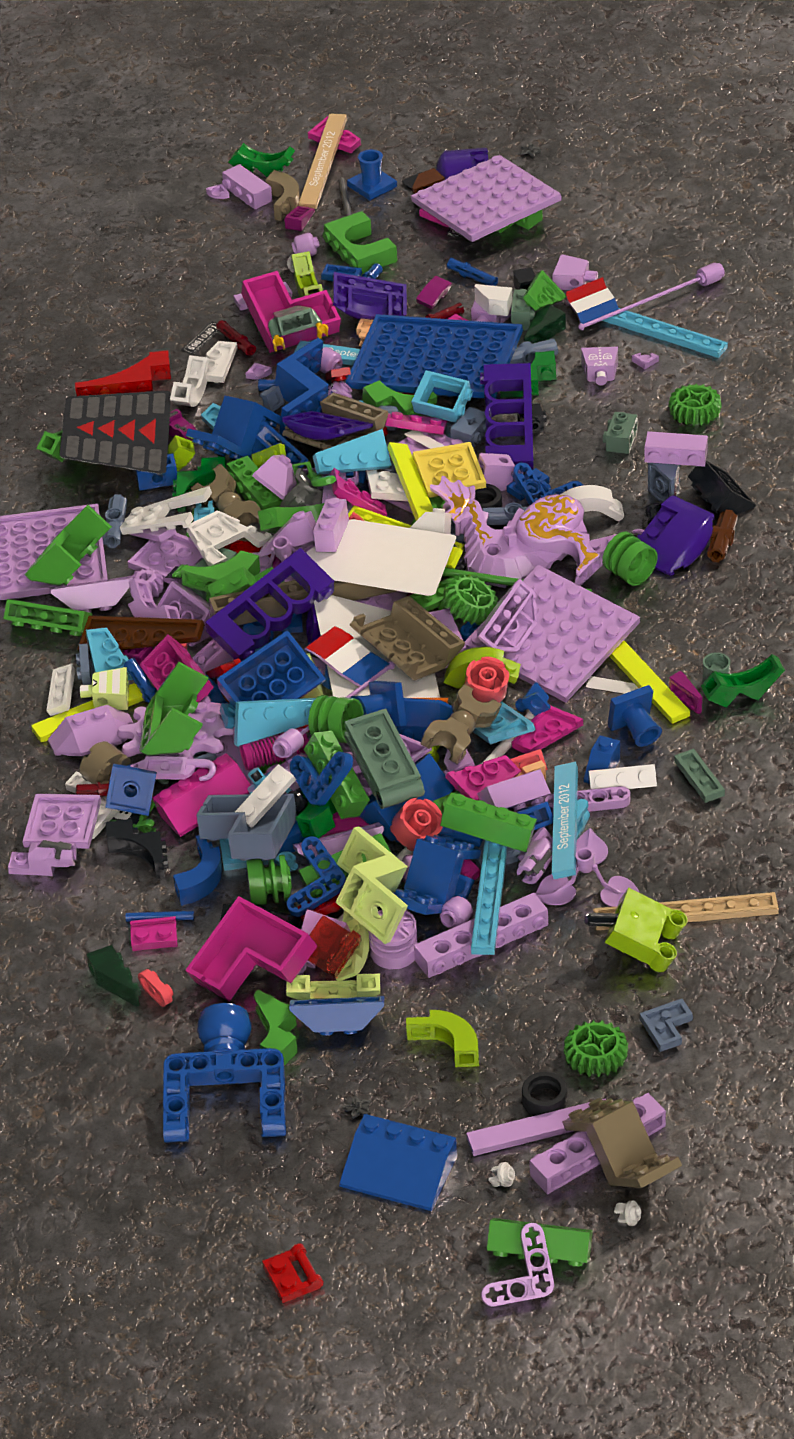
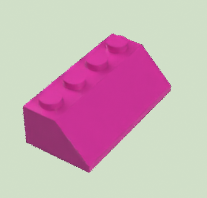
M168 634L139 664L157 691L178 662L205 675L185 647ZM209 680L197 694L196 702L199 703L214 688Z
M227 753L212 761L216 766V773L211 779L200 781L199 777L207 775L209 769L199 768L185 780H179L174 785L152 797L160 817L180 837L198 827L196 815L208 795L249 794L247 788L251 786L238 764Z

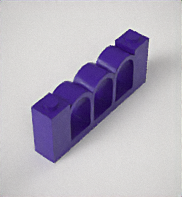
M531 363L484 365V372L480 373V384H484L486 405L485 426L487 430L485 434V453L509 455L514 465L521 462L526 463L533 470ZM500 391H524V399L500 400L491 397V395ZM524 413V422H496L491 419L498 414ZM525 436V445H496L492 442L497 437Z
M299 548L206 621V632L234 660L239 658L242 662L254 654L255 649L261 648L269 641L271 631L286 629L291 624L293 613H305L312 608L315 600L319 603L323 599H328L334 592V580L303 549ZM291 575L309 595L303 600H293L278 585ZM269 593L287 612L281 617L273 618L268 616L255 603ZM247 610L265 630L258 635H249L233 620Z

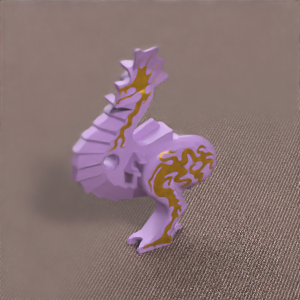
M445 476L441 477L439 485H430V490L446 501L443 504V509H445V513L452 514L451 520L456 525L455 535L464 534V542H466L464 560L467 563V571L525 579L537 565L549 570L556 560L561 561L569 554L573 556L577 564L575 584L581 586L603 565L602 556L604 552H597L590 545V534H587L583 522L584 509L577 499L559 494L539 498L528 506L525 511L518 508L513 519L508 521L507 526L501 530H496L487 525L489 513L483 511L479 502L475 500L474 485L466 487L460 480L453 483ZM485 582L486 585H493L506 588V586H508Z

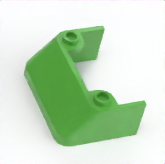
M87 505L51 541L24 575L31 581L57 586L64 584L66 586L73 579L74 576L72 574L81 566L80 560L86 554L90 556L98 548L96 543L112 526Z
M181 662L176 664L145 710L140 752L148 756L181 753L184 750L190 749L193 738L201 729L203 723L188 715L195 712L198 706V702H196L197 694L206 684L209 677Z

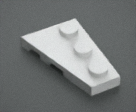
M218 341L206 353V357L209 359L206 374L208 382L224 383L237 351V342Z

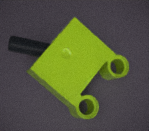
M628 887L619 900L615 913L588 912L585 914L584 922L588 926L610 927L605 940L606 944L650 965L657 972H664L677 956V951L670 943L662 942L659 944L660 935L662 934L668 939L677 938L686 926L688 919L682 911L673 910Z

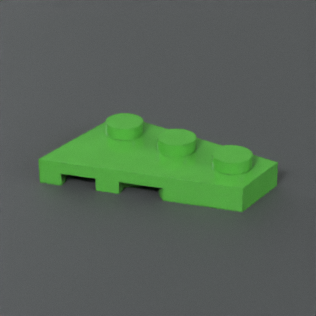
M541 270L535 276L522 298L529 307L537 311L563 301L566 298V294Z

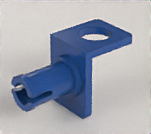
M537 682L530 687L523 698L517 699L515 702L516 709L519 712L529 709L534 716L551 708L547 703L549 696Z

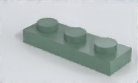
M695 749L674 755V762L705 803L725 796V789Z

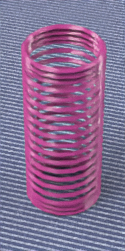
M299 728V729H296V730H298V731L300 732V731H302L304 728ZM282 733L240 745L242 761L247 771L253 770L254 767H261V765L264 767L265 764L268 766L269 763L272 765L276 761L279 763L280 760L282 762L286 760V758L276 756L272 748L274 737L277 739ZM306 733L302 735L304 745L300 748V751L297 750L295 752L297 754L305 753L304 748L309 741Z

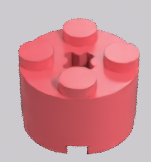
M481 657V660H473L468 665L465 684L474 689L472 695L477 701L489 702L494 699L500 703L505 698L509 671L506 670L505 664L499 659Z
M412 798L394 816L390 830L402 845L407 847L408 850L414 851L417 839L425 838L426 835L434 836L440 833L443 826H440L442 813L432 801Z

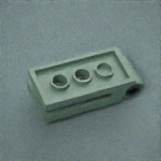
M386 708L345 721L347 731L344 732V738L381 809L412 798L424 796L425 790L421 775Z

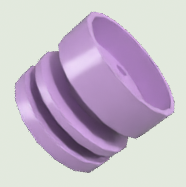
M382 910L378 911V914L380 916L383 915ZM407 910L391 942L384 944L369 931L370 956L378 966L386 969H401L415 961L414 945L418 943L416 920L413 914Z

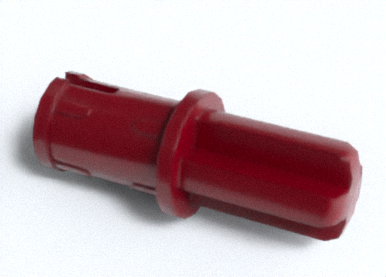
M98 781L97 784L76 785V795H100V797H107L109 783L100 784Z

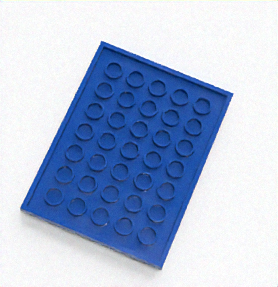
M376 314L350 371L351 375L346 380V384L352 389L359 390L380 380L385 386L396 392L415 394L427 370L467 380L473 391L472 398H484V384H480V373L484 372V365L510 364L523 332L522 324ZM436 387L432 391L436 395L459 397L460 393ZM498 392L492 394L491 397L496 399Z

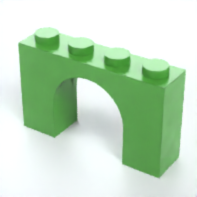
M363 211L324 224V241L330 244L332 249L340 255L343 261L347 262L349 267L361 268L362 274L369 271L375 263L384 267L397 262V246L389 238L366 245L351 243L372 235L371 220Z

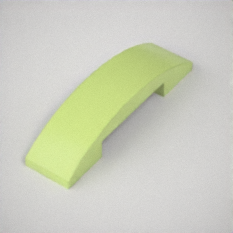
M345 910L343 922L347 923L351 932L346 940L345 958L338 960L337 981L348 979L360 973L366 962L370 945L369 931Z
M358 974L357 980L310 981V975H297L292 983L287 982L286 993L287 996L297 1000L375 997L380 994V974Z

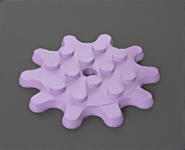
M207 695L198 703L195 712L188 715L203 723V726L193 738L190 749L184 750L181 753L148 756L188 757V759H193L194 754L201 751L216 754L224 749L223 744L218 738L224 735H233L235 727L233 729L225 728L219 711L221 705L208 706L211 699ZM137 707L134 710L133 717L138 722L122 725L118 728L117 735L119 738L132 739L122 746L121 752L128 757L142 753L139 751L146 707Z

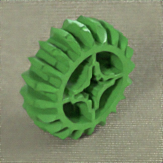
M697 383L695 385L688 384V386L681 385L680 389L676 388L675 392L671 393L669 400V411L673 419L678 420L679 423L685 422V425L693 424V426L695 424L702 426L703 423L709 424L710 421H715V418L719 417L722 406L720 394H717V390H712L711 386L705 387V384L697 385Z
M461 574L460 577L455 576L447 583L443 591V602L446 603L445 608L450 609V614H455L456 619L461 618L463 622L468 621L471 625L483 623L498 603V597L495 596L496 592L491 590V585H486L485 581H480L478 577L473 578L470 574L467 577L464 574Z
M593 1019L591 1023L583 1021L582 1026L575 1024L574 1030H569L568 1036L564 1040V1054L567 1064H571L572 1070L578 1069L580 1075L586 1072L588 1077L596 1074L599 1078L603 1073L609 1076L610 1071L617 1072L618 1067H623L624 1060L628 1056V1043L625 1033H622L619 1027H614L612 1022L605 1024L602 1020L600 1023H596Z

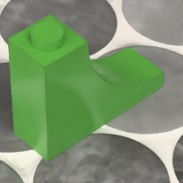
M325 503L303 507H272L258 511L261 531L275 534L293 517V514L299 511H304L305 513L311 511L315 522H317Z
M240 551L230 560L217 565L206 567L184 565L181 569L183 586L210 593L207 585L241 567H244L255 576L260 572L259 555Z

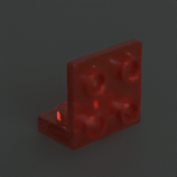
M322 916L310 933V937L316 943L317 948L308 961L332 977L337 978L362 941L361 935L354 930L349 932L326 916Z

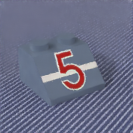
M648 462V491L661 503L672 495L678 497L680 465Z

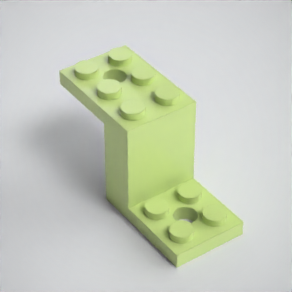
M358 826L353 828L337 862V865L349 875L335 903L386 944L391 942L408 907L407 904L392 893L398 888L408 866ZM362 853L366 856V862L362 861ZM379 906L381 907L383 912L382 916L378 914L377 907Z

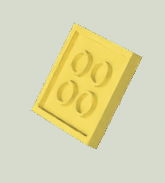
M471 442L413 452L414 462L429 498L438 496L430 490V485H439L442 476H445L453 483L460 480L466 487L474 485L475 490L486 488V480Z

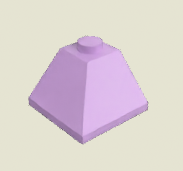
M282 454L271 456L252 475V477L282 500L297 485L294 470L290 463L291 460Z

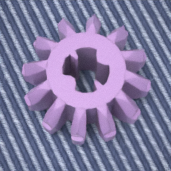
M141 568L139 572L134 571L133 579L147 581L152 597H159V593H162L164 588L162 575L157 570L151 571L150 568L147 570Z

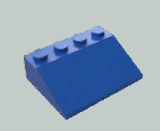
M288 630L217 678L219 690L235 709L236 702L300 699L326 681V678Z
M364 1114L355 1132L339 1186L432 1211L457 1158L456 1137Z

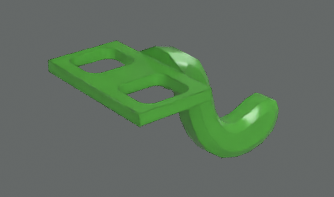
M310 461L292 465L294 474H296L299 465H306L309 473L308 478L314 487L327 486L336 482V477L333 475L325 477L317 475L312 470Z

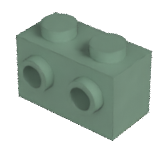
M514 289L511 324H522L523 330L530 331L531 322L535 320V310L529 307L522 298L527 290Z
M614 412L612 419L608 420V431H604L603 443H606V451L630 453L638 430V415Z

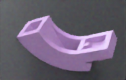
M133 579L128 582L131 589L130 593L134 599L128 606L134 617L181 619L177 607L162 605L158 608L156 606L147 581Z

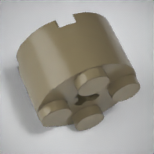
M102 741L89 749L91 753L87 758L83 757L80 764V773L92 784H97L98 781L100 784L110 783L113 763L127 766L130 764L131 759L114 745Z

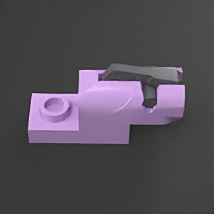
M545 827L538 829L534 834L527 852L522 851L517 857L521 861L518 865L517 875H520L524 870L526 875L522 881L527 884L536 883L552 861L553 837Z
M46 840L31 842L28 853L12 852L8 872L9 874L53 876L55 867L75 866L73 860H76L77 857L76 844Z

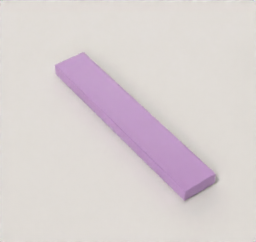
M589 1103L467 1132V1141L473 1156L573 1132L566 1131L562 1121L568 1119V1114L575 1110H585L589 1107Z

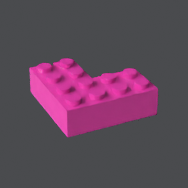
M278 271L242 282L241 294L269 353L275 350L268 323L274 318L273 313L294 306L310 307L315 310L322 324L328 326V335L339 332L341 318L335 306H333L327 290L291 300ZM317 327L281 336L284 339L285 348L299 344L300 340L311 341L318 338ZM277 346V351L283 349V346Z
M238 896L185 971L195 983L209 991L212 990L215 994L230 1002L256 964L292 983L317 948V945L308 933Z

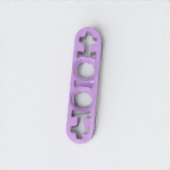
M623 786L577 791V800L582 798L588 801L589 806L587 810L589 812L624 808L630 804V790ZM550 794L545 798V802L548 801L553 814L554 794ZM599 797L603 798L604 800L601 802H596L593 799Z

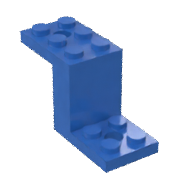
M316 338L277 364L275 386H279L283 398L289 402L281 410L279 432L281 435L286 426L282 422V417L307 411L323 413L320 401L328 396L329 384L315 374L321 369L323 341L320 338Z
M225 395L212 434L188 428L186 436L193 439L192 443L203 446V449L212 451L217 456L225 457V455H229V458L234 460L245 456L250 458L261 422L264 420L271 427L276 428L277 425L280 426L281 416L256 402Z
M426 835L425 838L417 839L404 890L396 889L392 893L407 904V909L425 915L442 913L443 905L455 895L463 861L466 859H479L481 850L474 848V843L467 841L457 842L454 841V837L448 835Z

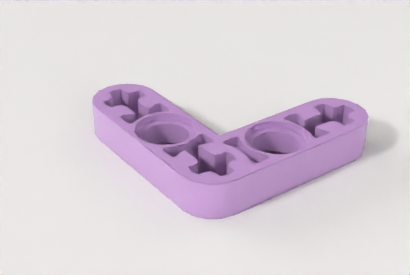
M529 1223L520 1232L528 1276L486 1285L481 1291V1300L485 1305L496 1307L541 1298L553 1291L554 1280L544 1232L540 1225ZM529 1228H532L534 1232L538 1231L539 1236L535 1237V1244L541 1243L542 1249L527 1250V1246H532L531 1239L525 1237V1234L529 1232ZM533 1253H540L543 1256L544 1263L541 1267H534L531 1264L530 1257ZM546 1269L547 1274L543 1273L542 1278L544 1282L549 1283V1286L545 1288V1292H542L541 1289H536L535 1284L539 1283V1276L533 1277L532 1271L539 1272ZM514 1283H520L524 1287V1294L519 1298L514 1297L510 1292L511 1285ZM501 1285H506L505 1293L509 1300L504 1301V1295L496 1297V1302H492L491 1298H486V1294L490 1291L489 1288H493L494 1292L503 1290Z

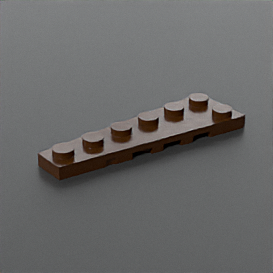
M88 616L79 644H88L86 630L107 628L120 650L155 647L167 634L180 644L200 642L205 624L203 620Z

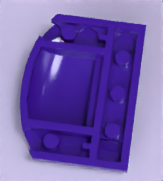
M487 148L444 151L437 161L436 170L446 180L448 177L455 176L465 169H470L478 163L489 160Z
M334 272L333 305L343 313L356 319L374 320L376 314L406 316L407 284Z
M315 411L282 417V422L294 433L313 440H330L364 432L373 427V423Z
M674 495L666 499L643 533L637 536L642 542L656 550L658 560L655 569L672 576L675 574L673 570L682 566L685 569L694 562L711 538L714 514Z

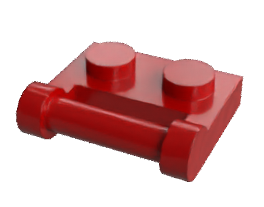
M296 1244L289 1251L262 1261L263 1268L282 1303L318 1290L324 1284L321 1276L316 1274L307 1258V1251L303 1244ZM298 1260L308 1278L307 1281L302 1282L291 1262Z

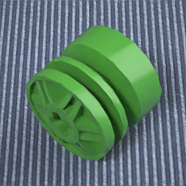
M627 531L620 532L614 536L606 546L602 556L604 567L632 586L640 585L646 581L654 571L658 560V554L654 548Z
M318 696L313 701L309 712L310 734L313 735L316 732L332 730L339 743L347 744L344 738V732L347 731L345 721L363 716L362 704L355 698Z
M279 855L280 865L278 866L274 865V858L269 860V867H264L262 859L247 860L251 903L256 906L266 905L267 894H272L275 904L279 903L278 893L282 892L284 902H287L291 894L292 883L290 867L287 864L285 855Z

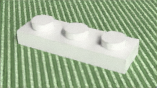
M72 664L53 669L47 703V712L50 716L69 711L75 676V668Z
M278 764L235 812H245L247 826L252 829L295 782L296 778Z
M655 764L588 771L590 790L618 786L628 789L657 786Z

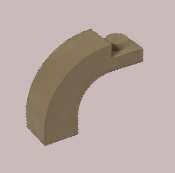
M274 170L266 178V183L271 186L272 196L279 197L274 203L275 220L282 221L289 212L299 206V185L292 176Z

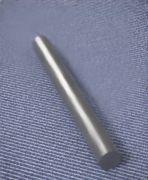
M339 178L338 183L346 217L352 215L346 181L344 178Z

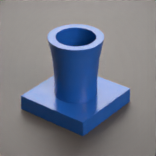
M374 149L364 150L359 153L358 160L361 173L347 180L349 188L369 201L397 187V180L381 171L383 154Z
M369 682L370 695L351 697L359 700L362 704L364 715L386 708L395 726L407 725L402 682Z
M650 685L614 697L610 702L608 727L611 731L628 726L638 747L652 744L662 734V728L650 716L653 690Z
M113 763L105 808L149 816L157 772L130 767L132 764L124 766Z

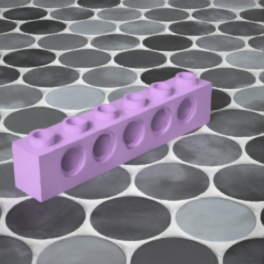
M535 893L500 907L496 948L548 926V909ZM475 918L414 945L415 962L428 978L481 956L471 955Z
M649 1093L632 1100L648 1136L666 1127V1110ZM577 1131L568 1139L556 1143L552 1148L535 1155L530 1160V1176L547 1195L600 1165L587 1133Z

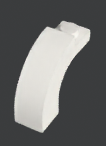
M189 355L183 382H173L170 401L173 404L191 407L198 405L207 384L206 374L209 364L207 357Z
M583 485L571 488L560 494L579 500L584 512L598 511L618 522L624 517L621 502L613 499L612 492L608 488L597 485Z

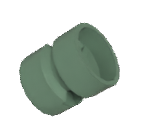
M714 652L704 657L702 684L713 671L730 674L731 661L727 655Z

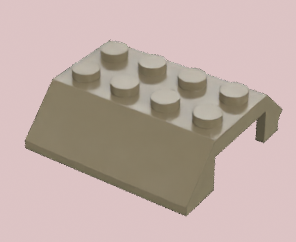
M333 392L320 401L323 413L373 423V427L364 432L330 440L308 439L294 433L287 426H285L282 435L326 450L383 429L388 417V411Z
M410 596L394 601L389 616L364 625L366 615L360 614L355 616L350 623V626L360 636L414 681L445 669L465 646V642Z

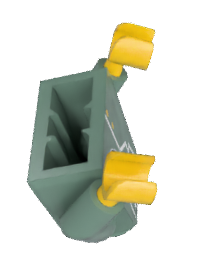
M294 306L274 312V318L268 323L273 339V347L276 352L277 346H283V350H285L284 339L281 336L317 327L318 338L322 339V333L328 336V326L322 324L315 310L310 307Z

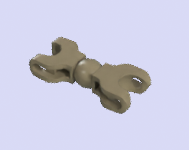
M221 464L213 469L216 474L215 480L207 485L210 486L212 494L206 502H202L203 505L207 507L208 501H213V507H218L220 512L240 520V524L246 527L251 523H259L258 511L261 510L255 501H242L240 496L234 493L236 488L234 478ZM196 483L191 487V490L195 491L207 486ZM243 537V538H241V539H239V540H240V541H245L246 538Z
M466 684L457 693V699L452 706L454 713L451 714L448 720L432 721L420 743L428 749L438 745L447 748L451 753L449 760L456 764H459L466 755V749L471 743L469 735L475 728L490 727L502 706L501 703L494 699L489 702L477 701L472 695L474 689Z

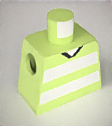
M127 667L95 672L92 675V685H80L81 698L93 697L95 708L109 705L118 710H128L129 681Z

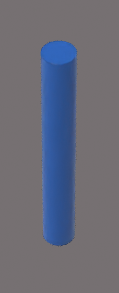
M194 911L126 913L125 917L126 922L175 916L176 921L194 920Z

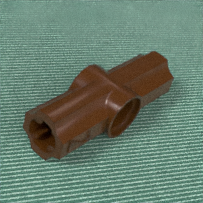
M726 509L724 512H721L717 525L713 526L711 543L707 551V557L713 562H720L725 559L728 547L733 544L735 527L738 521V515L733 510Z

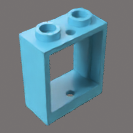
M426 370L411 402L415 413L456 423L460 416L464 415L465 405L467 401L471 400L473 391L467 380ZM434 387L460 393L453 409L427 403Z

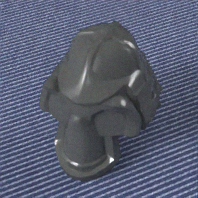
M298 468L295 474L296 479L299 481L298 485L285 496L280 507H303L322 504V491L312 486L310 479L303 472V469Z

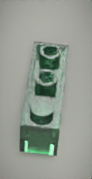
M550 304L536 312L524 336V342L529 341L534 344L546 341L566 329V313Z
M113 945L86 954L89 971L97 985L136 1007L140 1006L138 997L141 995L140 987L137 982L133 983L129 967H124L123 957L120 952L116 953Z

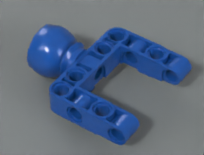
M218 1003L206 1007L200 1013L197 1024V1033L204 1045V1052L176 1053L169 1055L164 1060V1143L189 1141L190 1086L261 1082V1137L286 1136L285 1067L282 1053L273 1048L245 1050V1045L251 1034V1021L247 1010L241 1006L232 1003Z

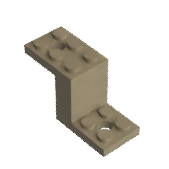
M599 1098L591 1101L588 1104L589 1107L585 1110L578 1109L568 1114L569 1118L562 1121L566 1131H583L587 1133L611 1186L643 1188L682 1166L679 1157L668 1156V1154L657 1155L633 1101H623V1099L613 1101L612 1098L607 1100Z

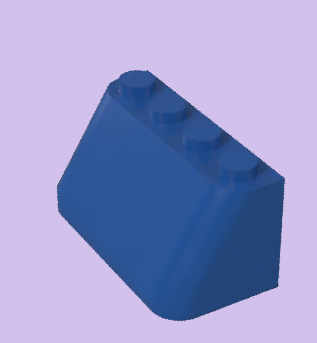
M430 753L415 762L425 790L424 796L417 799H428L433 802L450 794L455 789L445 778V774ZM371 794L368 796L370 801L359 817L369 825L379 822L384 827L382 835L390 841L396 840V842H399L391 832L390 826L394 816L407 801L381 809L376 797Z

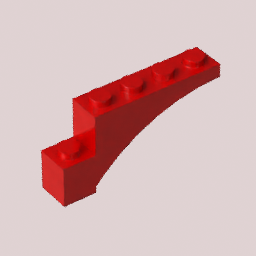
M168 350L149 352L146 358L123 371L99 379L75 383L76 396L153 391L152 381L171 379Z

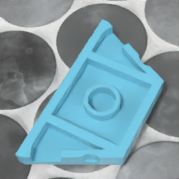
M501 701L502 706L491 726L486 728L478 727L473 732L489 744L533 732L536 729L533 722Z

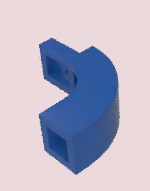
M200 835L195 837L197 852L201 862L192 870L173 875L175 892L181 906L199 901L209 895L217 887L222 877L219 846L213 848L211 841L207 842L206 839H200Z

